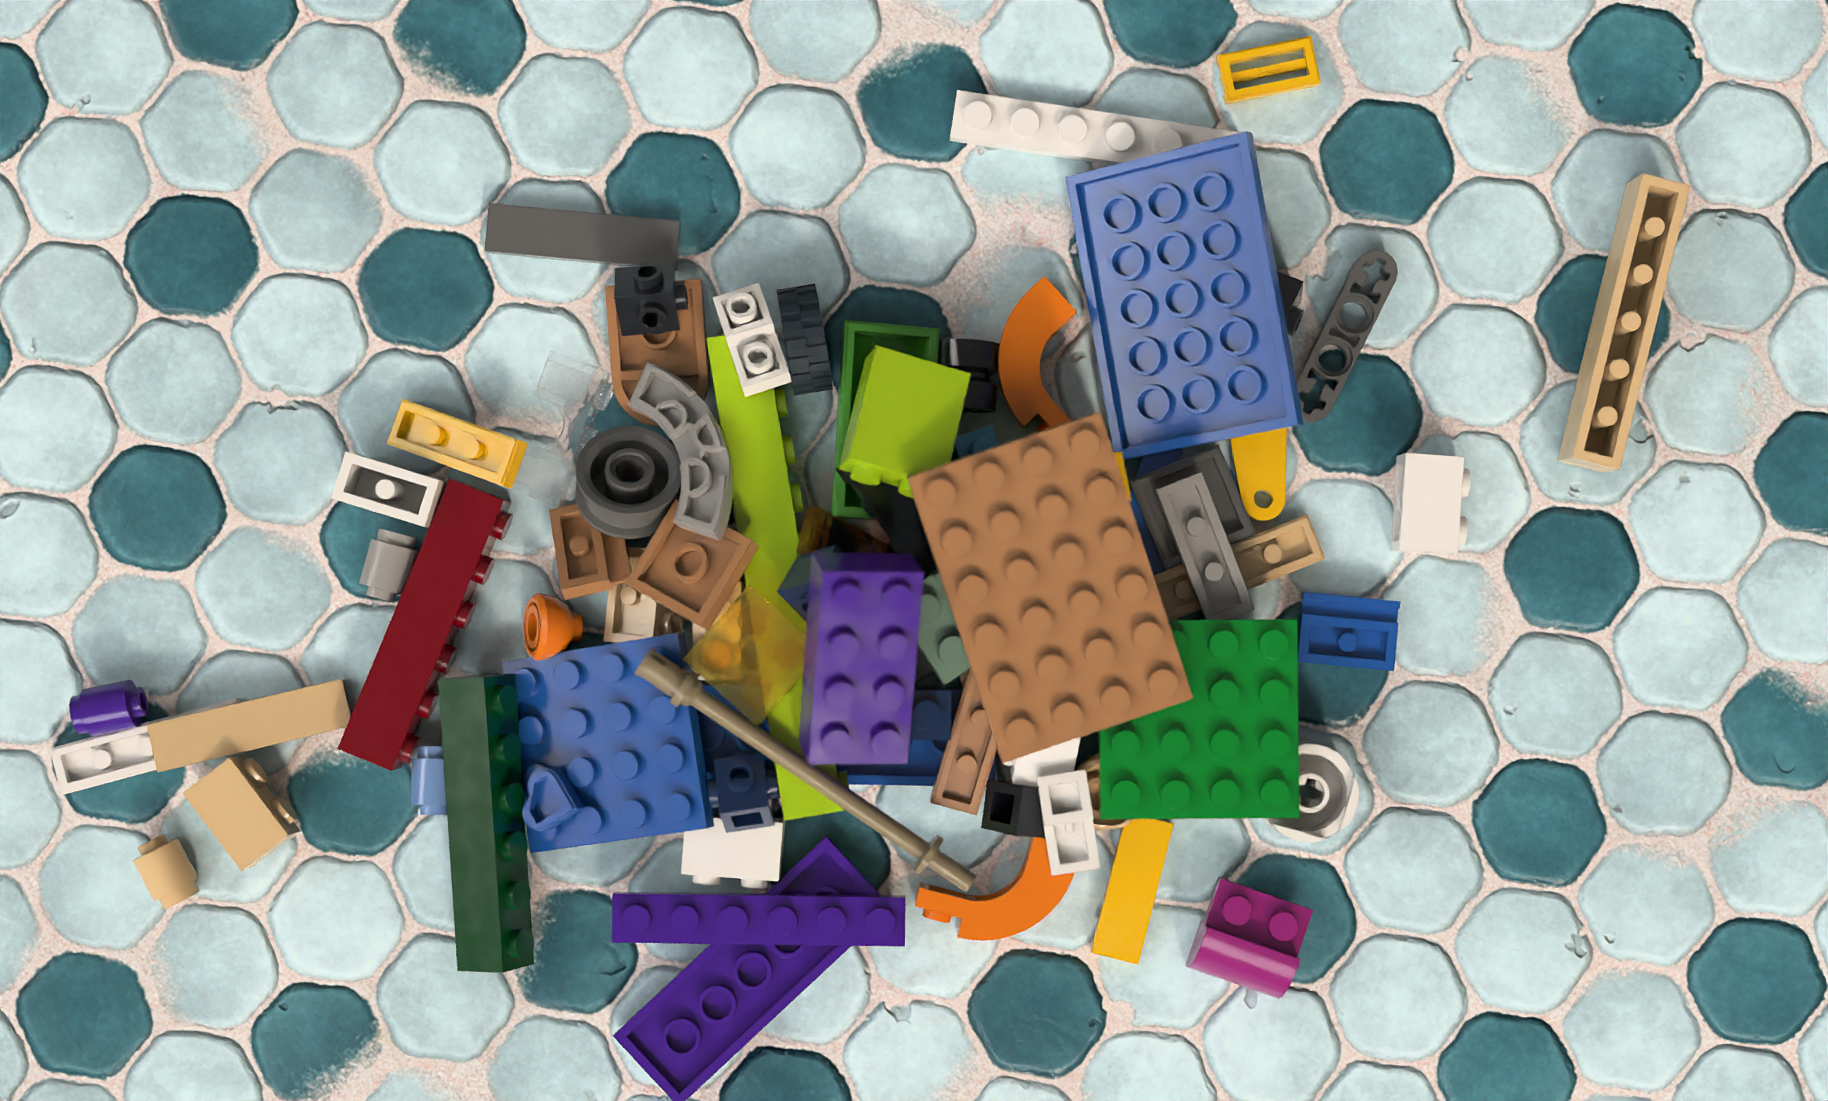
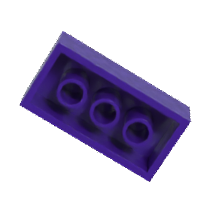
M812 552L798 740L808 764L908 763L924 572L911 554Z

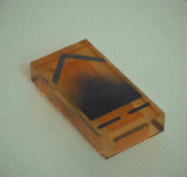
M814 506L805 511L796 553L802 555L833 545H837L844 553H887L888 544L837 516H832L831 513Z

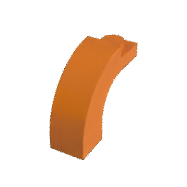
M1045 276L1019 300L1012 310L1000 340L997 372L1002 398L1014 421L1023 429L1036 417L1042 423L1036 428L1038 432L1071 421L1046 392L1040 375V359L1048 341L1068 324L1077 313Z
M1030 837L1020 872L1003 889L987 895H969L920 882L915 898V907L923 908V917L939 922L950 923L952 916L960 918L957 927V938L979 941L997 940L1021 933L1044 919L1063 898L1075 872L1051 876L1045 837Z

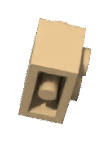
M244 755L229 757L183 792V795L241 871L254 867L300 832V829L294 823L297 820V815L293 808L284 798L280 796L275 798L265 784L268 781V777L263 768L254 759H246Z

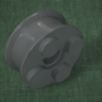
M635 426L611 428L591 438L581 449L576 461L577 483L575 498L583 518L598 531L617 538L635 539L654 535L675 499L680 500L681 461L676 447L661 434ZM632 480V481H635V482H633V483H627V482H623V481Z

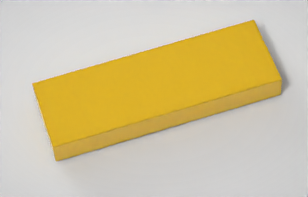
M402 399L386 443L510 489L513 487L528 443L405 399Z
M1134 819L1128 825L1121 828L1090 949L1091 953L1139 964L1174 826L1172 822L1160 819Z

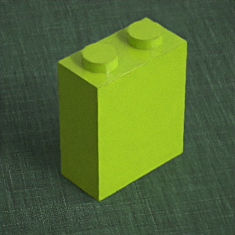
M876 345L864 361L838 469L851 473L850 477L859 483L879 485L880 482L899 487V493L913 498L906 476L951 461L971 374Z

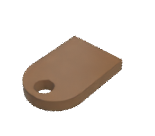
M701 279L676 280L685 281L688 310L680 311V330L656 335L622 336L614 299L615 285L605 286L613 390L621 407L634 419L646 425L661 427L647 416L632 410L628 404L647 362L676 375L689 385L703 401L706 399L710 377Z

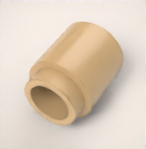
M162 834L137 847L141 856L132 861L153 901L159 900L164 910L200 891L195 882L199 877L178 837L168 841L165 834Z

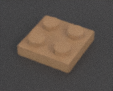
M675 499L625 583L634 590L709 631L759 548V545L729 527H726L722 541L678 527L673 522L679 501Z

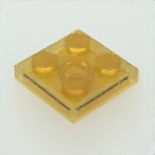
M748 585L683 660L751 722L759 726L803 677L806 634L755 588Z

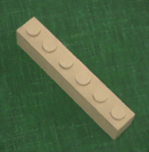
M1644 173L1626 183L1557 458L1559 462L1602 473L1620 470L1691 185Z

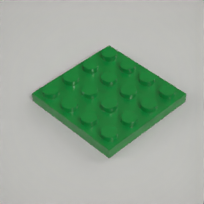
M1297 619L1168 620L1193 699L1099 731V818H1299Z

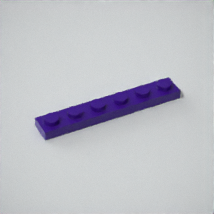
M614 892L612 894V943L905 947L906 895Z

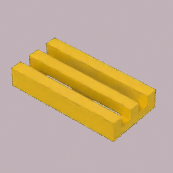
M1311 36L1220 54L1216 57L1217 68L1220 71L1219 79L1224 90L1223 98L1225 105L1316 87L1321 83ZM1298 51H1303L1304 58L1234 73H1231L1230 65ZM1305 69L1308 72V75L1237 90L1234 88L1236 83Z

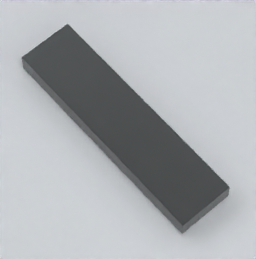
M489 203L484 251L490 254L630 267L643 263L659 264L673 262L674 270L677 271L681 222Z

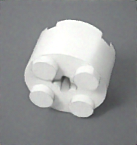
M1299 741V785H1304L1308 779V785L1315 788V793L1313 797L1305 796L1302 803H1300L1301 797L1299 796V818L1263 819L1276 831L1293 840L1308 843L1318 842L1341 831L1350 823L1358 806L1359 787L1352 769L1339 753L1313 742Z

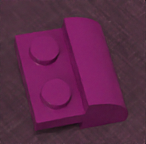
M1218 877L1204 921H1200L1185 966L1280 999L1288 990L1301 959L1298 958V954L1313 910Z

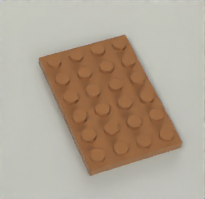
M1100 412L906 476L1003 764L1193 699Z

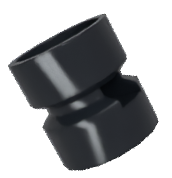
M951 338L939 340L938 364L971 374L962 412L993 413L996 411L997 385L989 381V378L992 374L998 372L999 343L976 339Z

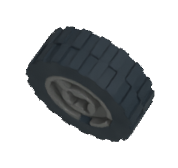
M815 283L776 290L794 396L832 390L828 351Z

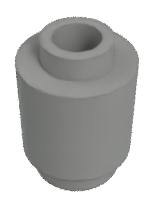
M379 528L376 540H370L359 580L360 584L368 586L367 596L395 602L396 594H402L418 555V551L414 550L417 538Z

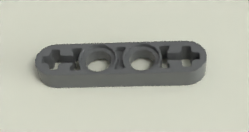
M1368 251L1360 256L1352 265L1296 378L1298 394L1309 393L1317 379L1307 377L1309 371L1319 379L1334 382L1332 389L1325 384L1317 395L1316 400L1322 404L1321 410L1315 408L1308 414L1302 411L1303 422L1306 424L1320 421L1327 417L1332 410L1395 284L1398 274L1397 264L1393 257L1384 251ZM1376 261L1382 265L1380 273L1386 276L1385 281L1378 280L1371 286L1367 295L1377 298L1375 303H1373L1365 295L1352 293L1350 289L1352 285L1358 291L1363 288L1368 278V273L1362 270L1363 265L1369 267ZM1353 302L1359 304L1364 309L1366 319L1361 328L1350 329L1343 325L1340 320V311L1346 303ZM1324 346H1337L1343 352L1345 361L1339 371L1329 372L1321 367L1318 356ZM1300 400V405H1301V410H1302L1303 407H1304V402H1303L1302 400Z

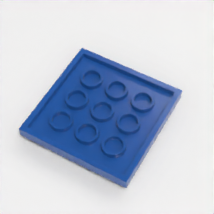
M685 632L559 652L546 660L535 661L532 657L502 662L503 674H515L522 785L525 795L524 803L530 797L527 790L530 775L537 769L550 766L557 767L566 774L585 807L549 830L535 831L526 824L530 853L714 827L697 709L692 705L684 707L681 704L677 708L669 702L671 700L670 696L642 677L634 674L652 647L689 673L691 669Z

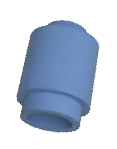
M442 746L417 747V759H412L411 805H420V815H447Z

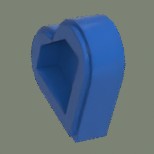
M548 766L537 769L530 775L527 786L530 797L525 801L522 808L523 819L529 828L535 831L552 829L585 808L568 777L561 769Z

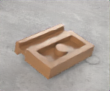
M577 504L549 510L560 588L565 600L612 590V585L626 582L632 572L627 539L604 534L592 527L581 515Z

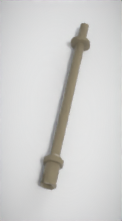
M653 647L638 666L634 674L642 677L670 696L671 700L669 702L677 708L680 704L684 707L692 705L917 859L914 865V872L920 875L928 866L965 892L973 884L977 875L939 850L943 842L942 837L936 835L928 843L814 764H808L807 760L705 691L702 688L701 681L698 680L700 675L695 671L686 672L658 653Z

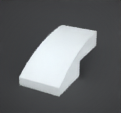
M1086 769L1037 777L1051 876L1101 868Z

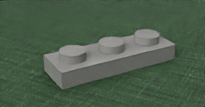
M1202 472L1154 490L1204 620H1227L1255 609Z

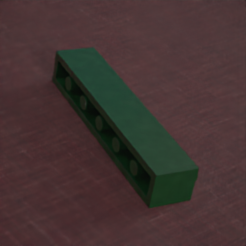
M515 674L469 675L438 679L457 971L504 973L533 965L534 938L532 935L531 890L529 887L527 861L528 842L525 821L522 816L525 795L522 785L521 742L519 739L517 709L518 694L516 691Z

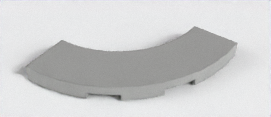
M647 362L628 406L635 412L647 416L660 425L673 441L681 461V492L673 522L680 528L722 541L730 516L734 488L733 466L725 434L711 409L689 385L664 368Z

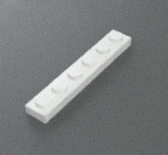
M957 90L950 141L1115 165L1241 132Z

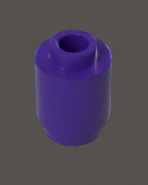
M131 680L83 689L80 695L72 696L69 702L70 717L74 729L79 734L89 733L91 736L140 727L143 716H146L149 710L144 689L142 687L137 688Z

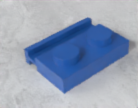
M1301 592V612L1299 614L1297 632L1298 662L1394 671L1399 624L1397 619L1401 601Z

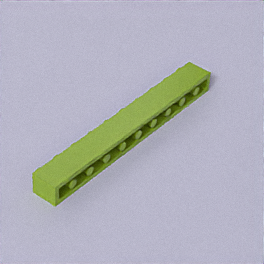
M725 335L709 337L706 339L720 426L728 443L733 466L734 488L732 500L737 531L759 545L744 574L770 735L806 759L798 740L807 623L776 592L797 556L810 552L807 530L797 532L794 514L804 511L799 483L789 484L787 465L796 464L792 436L782 437L779 418L788 417L784 388L775 390L771 388L745 397ZM775 763L784 821L843 811L842 807ZM814 764L849 788L846 770L837 772L835 764Z

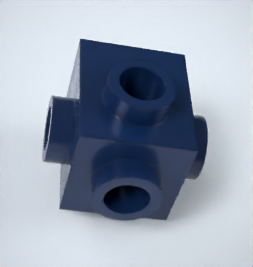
M737 751L729 754L726 758L715 759L716 778L707 779L711 808L719 807V814L726 833L775 826L772 799L780 798L776 769H767L764 755L762 753L754 754L749 751Z

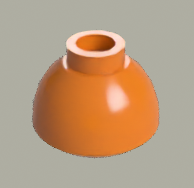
M536 593L530 598L524 613L523 636L526 650L535 661L549 659L559 652H563L571 642H579L581 640L583 619L580 613H572L565 603L548 594Z

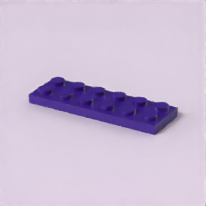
M827 835L765 892L769 894L882 895ZM710 944L619 1028L613 1037L672 1101H686L851 946Z

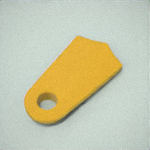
M1287 428L1229 439L1239 493L1247 514L1259 521L1275 518L1281 513L1285 505ZM1265 491L1269 494L1271 502L1267 508H1260L1255 504L1254 495L1256 492Z

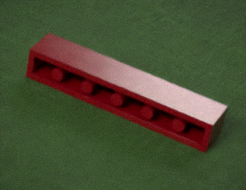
M449 478L337 749L390 771L402 768L404 762L407 764L412 762L417 753V747H419L421 737L415 735L422 718H430L439 699V692L434 691L441 673L446 675L449 673L457 656L458 648L452 646L459 628L466 630L473 618L476 609V603L471 601L478 583L485 585L492 572L495 562L494 558L489 557L496 539L502 541L511 526L513 514L509 513L508 510L512 502Z

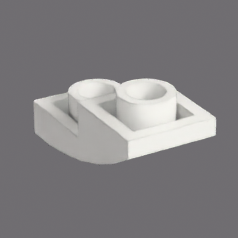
M759 283L713 297V302L745 397L792 382Z

